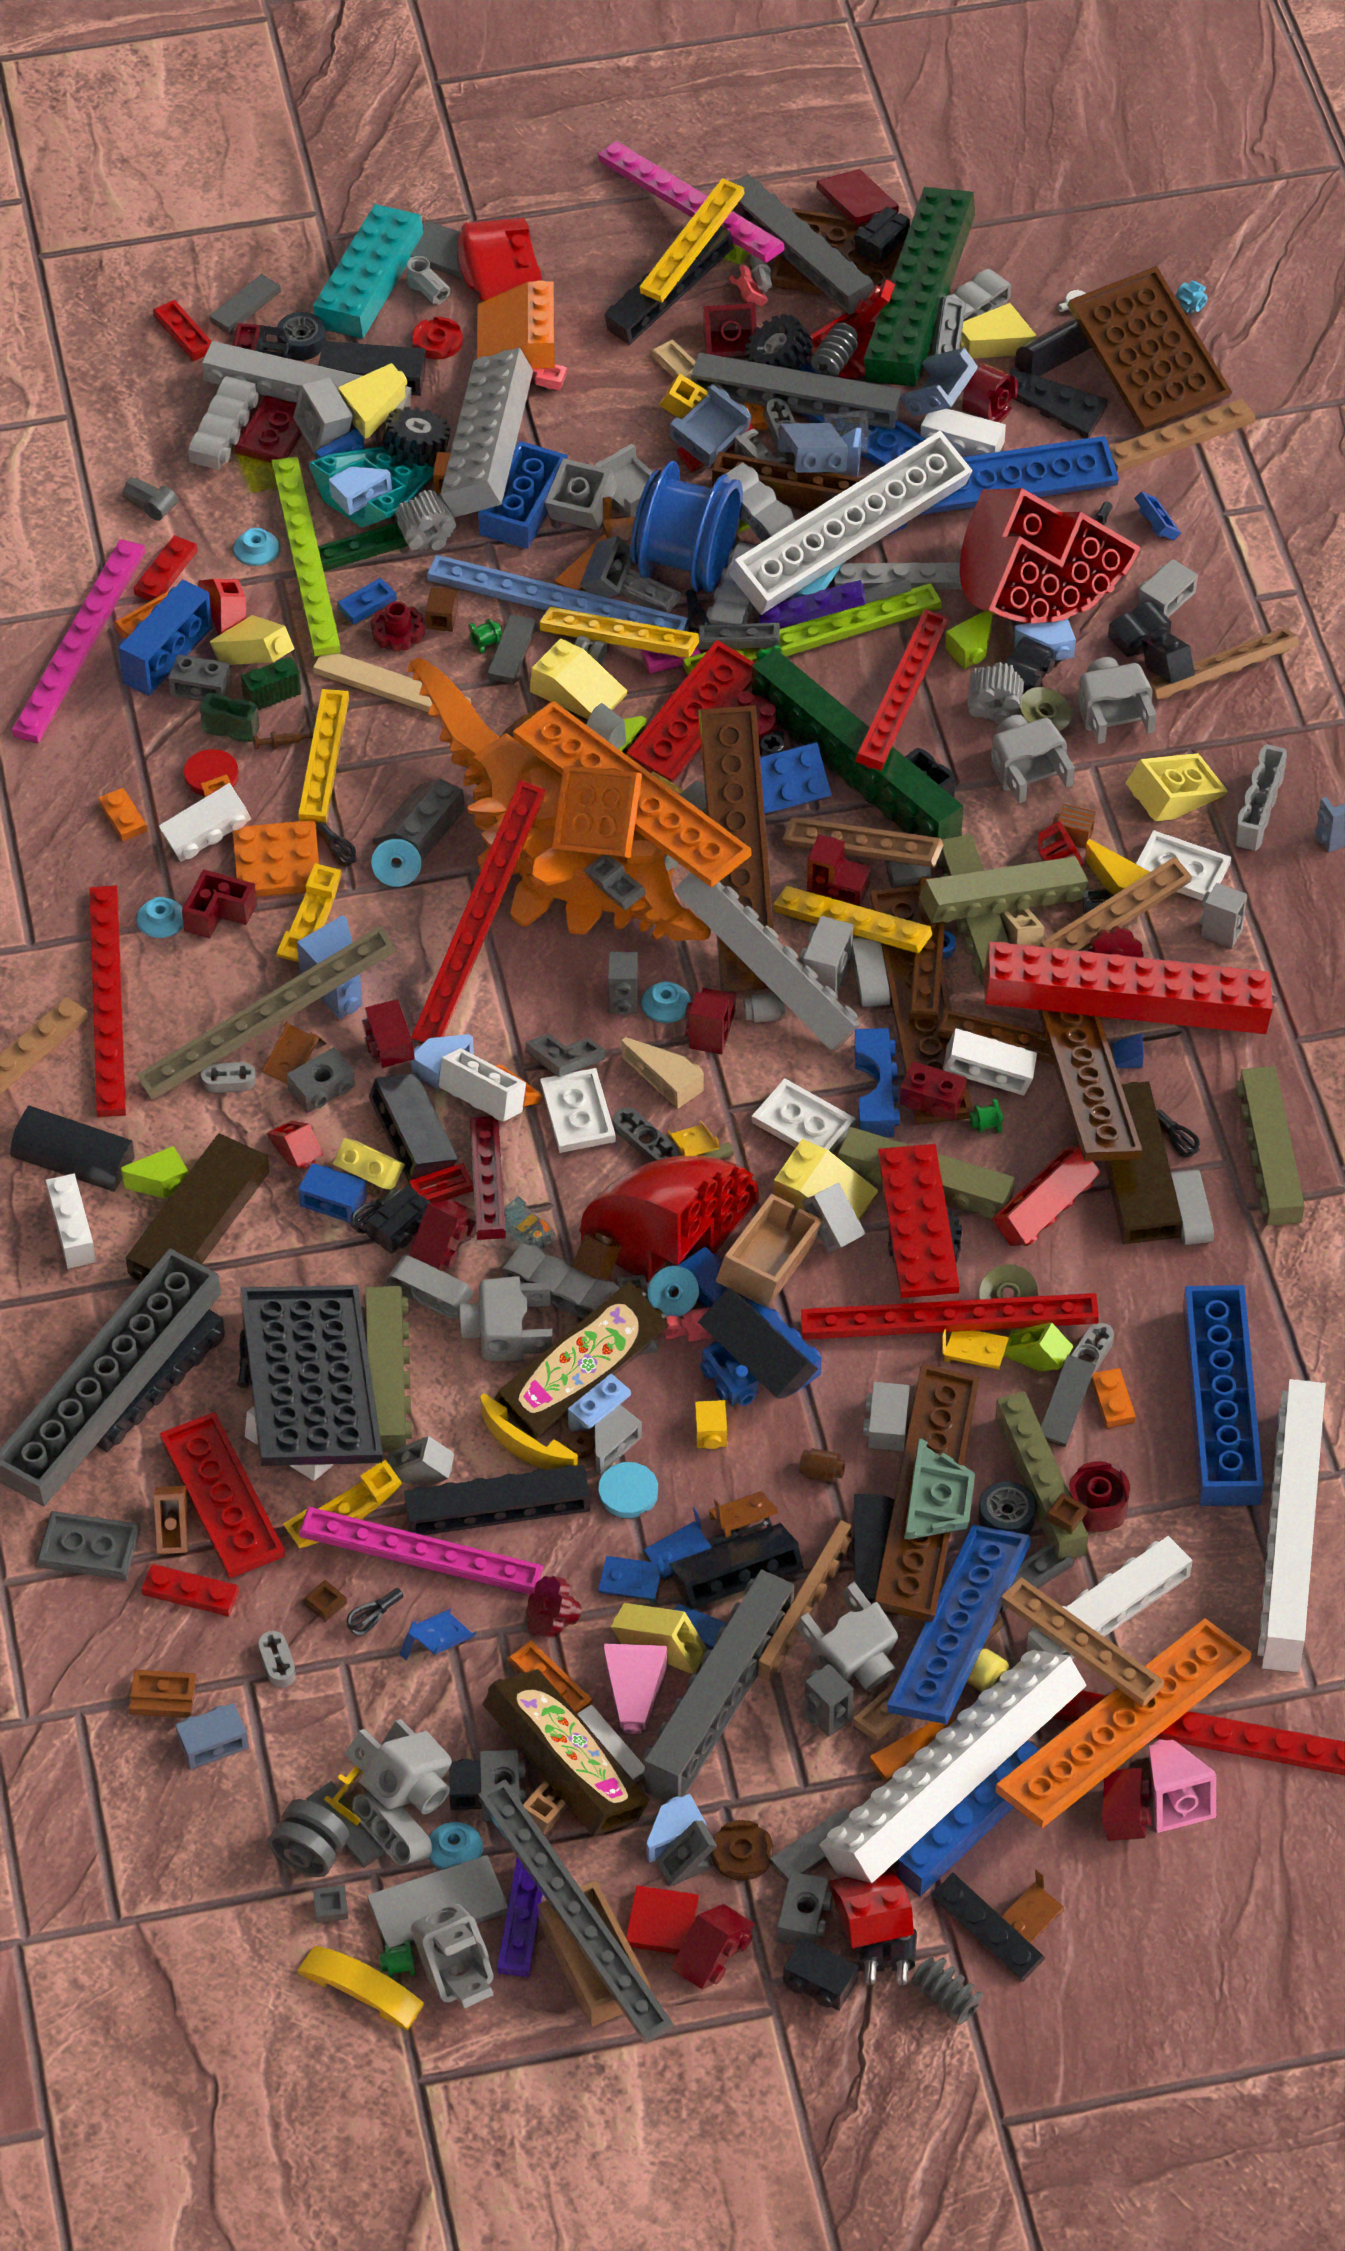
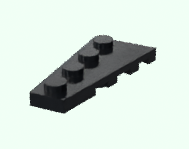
M1013 368L1009 372L1018 381L1016 401L1027 407L1033 406L1039 409L1040 414L1048 419L1050 417L1057 419L1061 422L1062 427L1068 430L1073 428L1080 432V437L1084 439L1090 438L1107 408V398Z

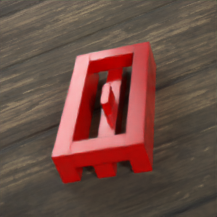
M464 1163L409 1181L410 1187L417 1191L418 1195L421 1194L429 1200L431 1204L474 1191L473 1181ZM462 1175V1177L447 1181L448 1179ZM436 1184L435 1186L420 1191V1189Z

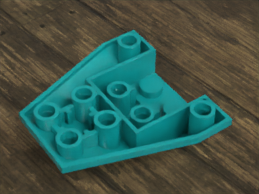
M383 446L329 454L310 462L309 465L323 501L361 528L395 515L397 507H400V503L404 501L409 503V500H413L432 480L435 467L432 465L428 466L427 463H424L423 466H418L414 462L412 465H409L406 460L400 462L396 460L397 456L391 457L388 454L389 450L385 451ZM349 467L387 469L391 475L392 490L367 501L365 507L350 516L331 497L329 479L335 474Z

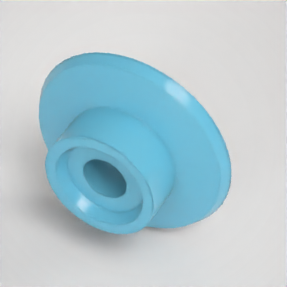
M251 528L235 541L233 553L243 564L262 566L277 558L281 546L279 540L272 533L262 528Z
M390 839L381 843L375 849L371 860L372 870L375 876L388 886H405L417 878L421 870V857L418 850L408 841ZM399 858L402 862L400 864H394L392 862V859Z
M165 897L153 898L139 909L136 916L137 926L144 934L150 937L165 938L172 936L183 928V907L172 899Z
M664 981L651 986L644 992L641 998V1008L647 1017L656 1022L672 1023L685 1017L687 1004L692 1001L689 993L683 987L669 981Z
M668 1266L661 1269L653 1276L648 1286L649 1303L654 1308H659L666 1317H679L689 1312L695 1305L699 1294V1286L695 1276L688 1269L681 1266ZM679 1289L678 1295L672 1297L673 1290Z
M462 1822L445 1823L437 1827L429 1836L432 1843V1852L429 1859L441 1870L479 1858L482 1855V1838L468 1824ZM453 1841L459 1842L456 1845L450 1844Z

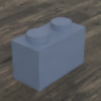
M234 1703L227 1706H217L208 1713L197 1717L190 1716L182 1720V1722L175 1724L177 1739L190 1770L249 1749L247 1732Z

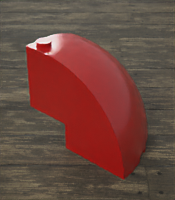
M1023 488L984 489L979 496L964 536L960 556V582L965 597L971 604L995 616L1027 623L1062 621L1079 612L1083 613L1098 604V601L1106 593L1110 594L1115 589L1114 585L1118 580L1128 573L1141 547L1084 513L1062 512Z
M675 1156L646 1163L612 1182L587 1206L579 1229L581 1232V1242L584 1234H596L597 1231H601L614 1237L613 1242L622 1246L615 1264L634 1275L644 1274L646 1282L649 1283L667 1260L679 1265L691 1249L698 1252L706 1247L712 1254H715L759 1200L757 1181L752 1180L753 1174L746 1171L747 1169L713 1157Z

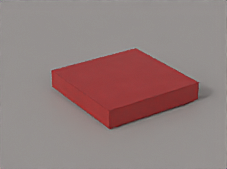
M636 1885L626 1936L630 1947L678 1954L696 1918L699 1894Z

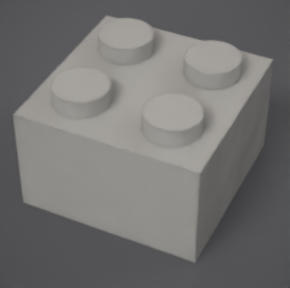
M328 377L302 384L293 418L315 454V451L349 432L353 413L351 408L342 399L338 387Z
M563 458L544 503L551 519L599 530L603 522V497L612 496L613 499L618 485L611 469Z
M821 916L817 926L811 927L808 938L810 943L808 947H803L800 963L803 964V967L807 965L818 975L816 980L823 987L829 986L838 995L852 960L853 924Z

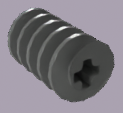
M838 323L833 326L811 357V365L817 373L833 377L839 375V372H841L844 365H846L858 348V334L856 330L845 323Z
M933 1957L928 1958L918 1967L911 1983L916 1987H920V1991L924 1995H929L930 2000L934 2004L939 2003V2009L943 2012H948V2017L952 2021L957 2020V2025L963 2024L977 2010L983 1998V1993L979 1991L971 1996L974 1985L969 1983L962 1987L961 1985L965 1980L962 1974L953 1979L952 1977L956 1971L953 1966L944 1971L943 1968L947 1962L945 1958H941L937 1962H934Z

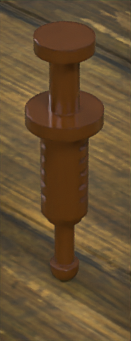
M275 731L270 732L269 738L258 739V736H253V746L256 750L259 749L260 745L271 744L272 749H277L278 745L299 743L301 739H313L314 732L302 735L298 732L276 735Z

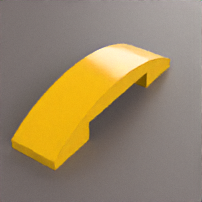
M314 864L305 885L306 894L290 931H286L276 953L277 957L299 962L297 942L325 926L338 889L342 873L340 869Z
M485 1393L480 1396L481 1414L484 1422L493 1436L511 1453L525 1462L544 1470L558 1469L567 1465L578 1466V1455L556 1440H553L545 1447L508 1422L507 1408Z
M384 1460L382 1463L361 1474L362 1481L318 1509L363 1519L386 1501L402 1483L388 1462ZM307 1509L283 1523L285 1529L299 1548L319 1543L299 1537Z
M314 1946L297 1970L298 1974L324 1988L329 1984L379 2010L380 2017L405 2030L409 2029L424 2006V2002L390 1977L357 1959L328 1948Z

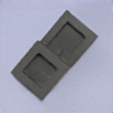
M601 855L584 869L589 878L624 910L628 909L646 894L644 887L626 874L623 865L611 856Z

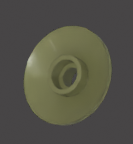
M1035 687L1023 694L1020 713L1026 718L1028 723L1048 718L1059 732L1069 725L1072 718V710L1068 701L1060 693L1050 688Z
M1013 1264L1000 1265L990 1270L983 1278L979 1289L980 1299L1004 1298L1003 1290L1005 1288H1011L1014 1291L1013 1297L1038 1296V1287L1033 1276L1026 1269Z

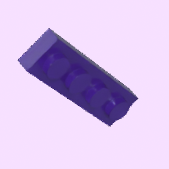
M858 580L802 597H795L777 604L762 615L759 613L760 623H780L781 629L865 605L864 586L862 581Z
M518 1857L516 1859L497 1970L499 1974L530 1977L539 1925L538 1904L543 1902L544 1895Z

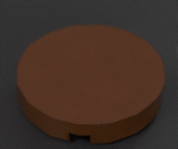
M736 1820L726 1823L717 1834L715 1833L713 1839L717 1847L711 1852V1858L715 1868L722 1875L732 1880L747 1881L757 1878L767 1871L770 1866V1858L773 1857L774 1845L770 1834L758 1827L757 1823Z

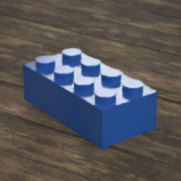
M519 441L514 450L502 504L480 510L478 513L479 535L529 549L548 514L544 503L563 458L568 459V455Z
M182 579L176 587L170 589L160 604H156L146 619L137 624L129 637L121 641L118 651L124 684L150 696L170 675L177 654L187 656L212 630L209 592Z
M817 742L760 757L765 815L832 796Z

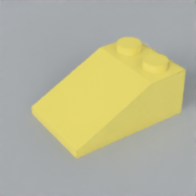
M561 638L531 668V693L550 702L555 701L561 707L586 719H589L593 709L600 703L613 710L627 695V690L584 649Z
M1198 753L1140 759L1125 782L1134 797L1140 801L1154 821L1176 819L1228 793V790Z
M805 1139L800 1141L774 1179V1195L795 1205L793 1209L797 1211L799 1208L805 1210L801 1201L839 1182L859 1221L877 1196L878 1190L830 1151Z

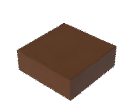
M1061 1493L1046 1513L1045 1520L1072 1534L1087 1514L1088 1507Z
M324 1580L303 1599L306 1607L326 1622L347 1603V1597Z

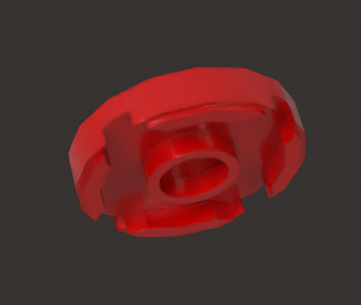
M439 316L433 317V320L429 321L425 319L420 321L413 329V348L426 349V358L434 360L446 359L455 355L461 349L463 333L458 323L450 318Z
M219 749L199 751L191 756L184 766L186 784L190 786L194 793L205 796L201 783L227 774L234 788L239 777L238 764L235 758L228 752Z

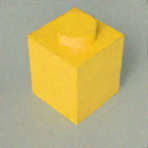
M725 1400L695 1402L697 1448L717 1449L719 1447H727Z

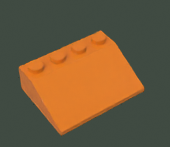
M554 281L527 282L478 303L477 359L482 356L488 357L504 350L520 347L532 368H555Z

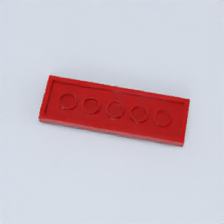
M716 640L629 748L626 755L652 775L672 785L701 749L698 710L724 708L725 704L734 697H737L740 692L747 691L752 684V665L755 662Z
M936 1144L878 1149V1161L900 1298L959 1293L960 1285Z
M216 1412L161 1432V1442L183 1486H186V1492L228 1578H233L285 1557V1550Z

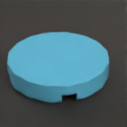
M622 1462L611 1466L603 1473L599 1480V1499L610 1514L620 1518L639 1517L640 1513H644L646 1510L648 1512L654 1507L658 1499V1482L654 1473L646 1466L636 1462Z

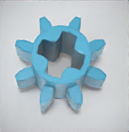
M1191 280L1190 284L1185 282L1179 287L1176 299L1180 301L1179 304L1185 312L1192 314L1194 310L1198 312L1205 306L1208 296L1203 292L1206 287Z

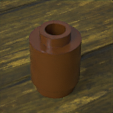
M814 1448L810 1451H803L799 1464V1473L806 1474V1478L836 1483L837 1478L842 1479L845 1471V1461L841 1460V1454Z

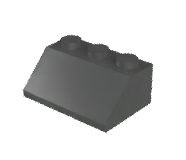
M442 779L418 785L372 839L373 843L380 845L390 839L408 841L418 850L422 862L464 812L463 789Z

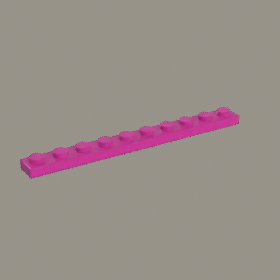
M615 141L598 153L601 163L691 218L708 197L618 141ZM733 211L721 224L722 227L731 232L732 241L735 245L765 263L785 250L784 243Z
M123 539L118 541L12 729L13 737L39 743L145 554L144 545Z

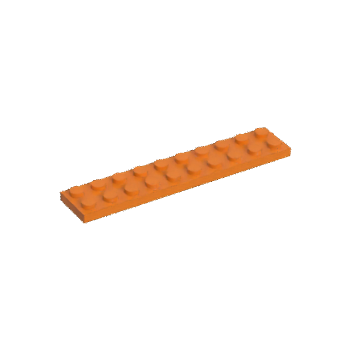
M555 701L550 702L513 731L516 741L561 775H563L564 765L642 773L634 830L711 888L752 856L749 846Z
M1204 1618L1145 1665L1147 1669L1164 1680V1686L1144 1707L1116 1688L998 1782L995 1792L1040 1828H1044L1247 1664L1251 1659V1652Z

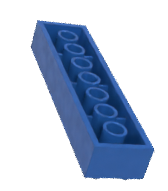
M1245 1285L1185 1286L1183 1315L1200 1506L1261 1505L1264 1485Z

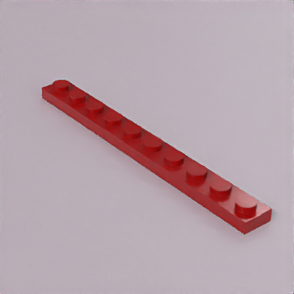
M924 609L861 745L855 762L863 764L868 768L882 771L950 618Z
M519 779L412 1033V1040L423 1044L428 1038L444 1037L543 802L546 789Z
M117 885L89 887L97 1117L125 1116L126 1094Z
M1086 1293L801 1309L802 1339L810 1340L944 1332V1329H946V1332L1013 1329L1053 1323L1055 1326L1099 1324L1097 1294Z
M1081 1690L1052 1718L1074 1723L1108 1695ZM1187 1711L1155 1737V1739L1166 1741L1173 1739L1181 1744L1345 1775V1741Z

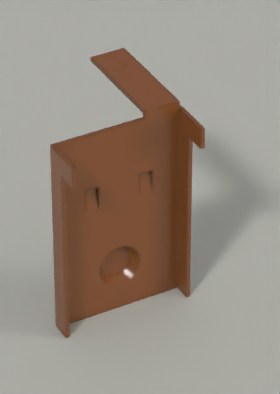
M612 496L603 497V532L606 533L607 539L619 536L630 545L635 517L612 519Z
M286 1021L284 1024L285 1029L262 1071L288 1084L287 1073L307 1062L318 1040L326 1044L327 1042L312 1032L309 1034Z
M762 1491L721 1506L714 1499L715 1508L709 1510L710 1520H717L718 1525L722 1529L724 1528L726 1538L731 1536V1530L778 1514L775 1505Z
M1035 1869L1036 1882L1001 1916L1031 1944L1058 1915L1064 1912V1906L1043 1890L1045 1888L1044 1875L1037 1869Z

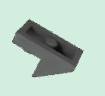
M695 1820L656 1859V1862L669 1885H676L709 1870L713 1865L708 1855L717 1847V1844L704 1822Z

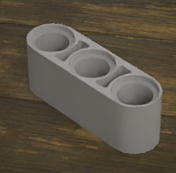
M863 937L853 938L852 962L861 1008L890 1005L889 985L881 943Z
M1199 1169L1171 1172L1182 1217V1244L1192 1245L1213 1242V1224Z
M408 1255L402 1256L386 1277L388 1286H401L403 1296L452 1319L459 1317L460 1304H468L474 1295L471 1287L465 1282Z
M369 1792L358 1794L353 1798V1813L361 1819L360 1823L396 1864L403 1866L427 1859L431 1855L432 1843L430 1838L402 1806L387 1809Z

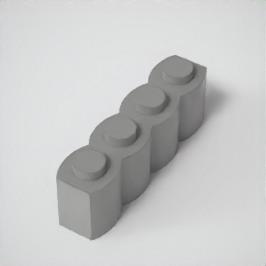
M986 269L977 273L971 282L960 285L954 294L947 297L966 302L964 321L1006 304L1011 298L1012 284L991 269Z
M228 376L223 378L217 394L210 403L208 412L203 417L199 429L190 443L188 449L190 463L219 470L224 463L229 461L231 447L233 444L236 445L238 443L242 426L247 425L251 408H255L257 405L259 394L256 392L255 383Z
M741 463L726 473L730 480L736 479L741 481L743 500L740 518L751 527L762 542L796 522L791 509L776 500L773 489L759 481L758 474L752 467Z
M738 542L736 548L730 550L728 558L729 567L723 569L721 588L717 587L714 594V607L710 606L707 612L710 625L747 624L754 605L732 579L729 572L735 559L757 545Z
M1266 744L1259 753L1258 765L1252 773L1251 786L1245 794L1244 807L1238 814L1235 835L1237 847L1256 851L1263 842L1265 828L1270 822L1271 809L1277 801L1278 788L1284 780L1287 758L1285 748Z
M520 1244L503 1268V1278L520 1276V1283L550 1282V1304H554L570 1315L579 1316L583 1320L620 1289L611 1281L595 1279L576 1268L570 1267L563 1258L545 1255L535 1245Z

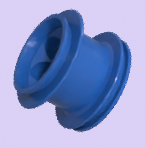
M675 461L667 463L663 470H654L642 492L631 535L630 556L632 562L638 564L641 577L645 579L650 577L658 564L691 572V586L695 592H699L703 588L705 592H714L721 582L723 569L728 566L729 553L734 548L743 500L741 481L736 479L730 480L727 474H723L717 479L711 489L680 481V470Z

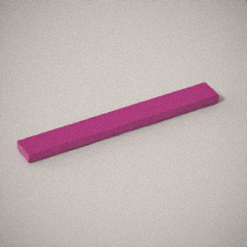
M309 1506L307 1507L299 1537L528 1595L535 1593V1584L540 1580L543 1572V1565Z

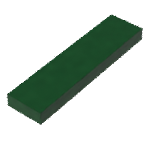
M393 523L320 545L318 549L323 571H327L409 545L398 524Z

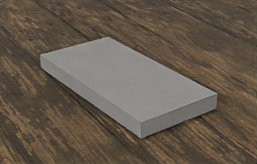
M487 1855L367 1895L385 1946L388 1945L389 1948L405 1946V1940H410L411 1946L415 1945L416 1943L411 1932L412 1923L455 1903L461 1904L474 1917L476 1923L507 1914L508 1910L507 1902Z

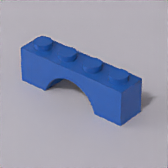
M889 1028L855 1029V1069L868 1073L878 1084L871 1093L859 1098V1129L883 1137H894V1126H900L899 1108H894V1103L898 1102V1085L892 1084V1080L897 1079L896 1062H891V1057H895V1039L890 1040Z

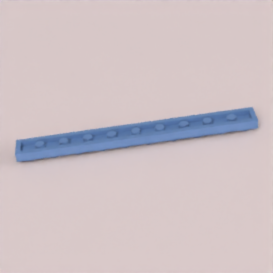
M440 555L435 556L427 573V580L546 611L549 607H555L686 631L688 627V618Z

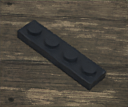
M953 1872L931 1894L937 1903L1023 1982L1045 1960L1042 1953Z

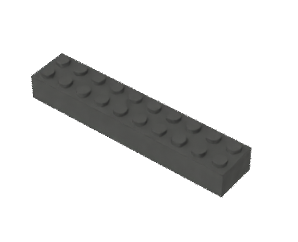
M170 1248L0 1449V1483L45 1507L219 1298L221 1289L218 1274Z

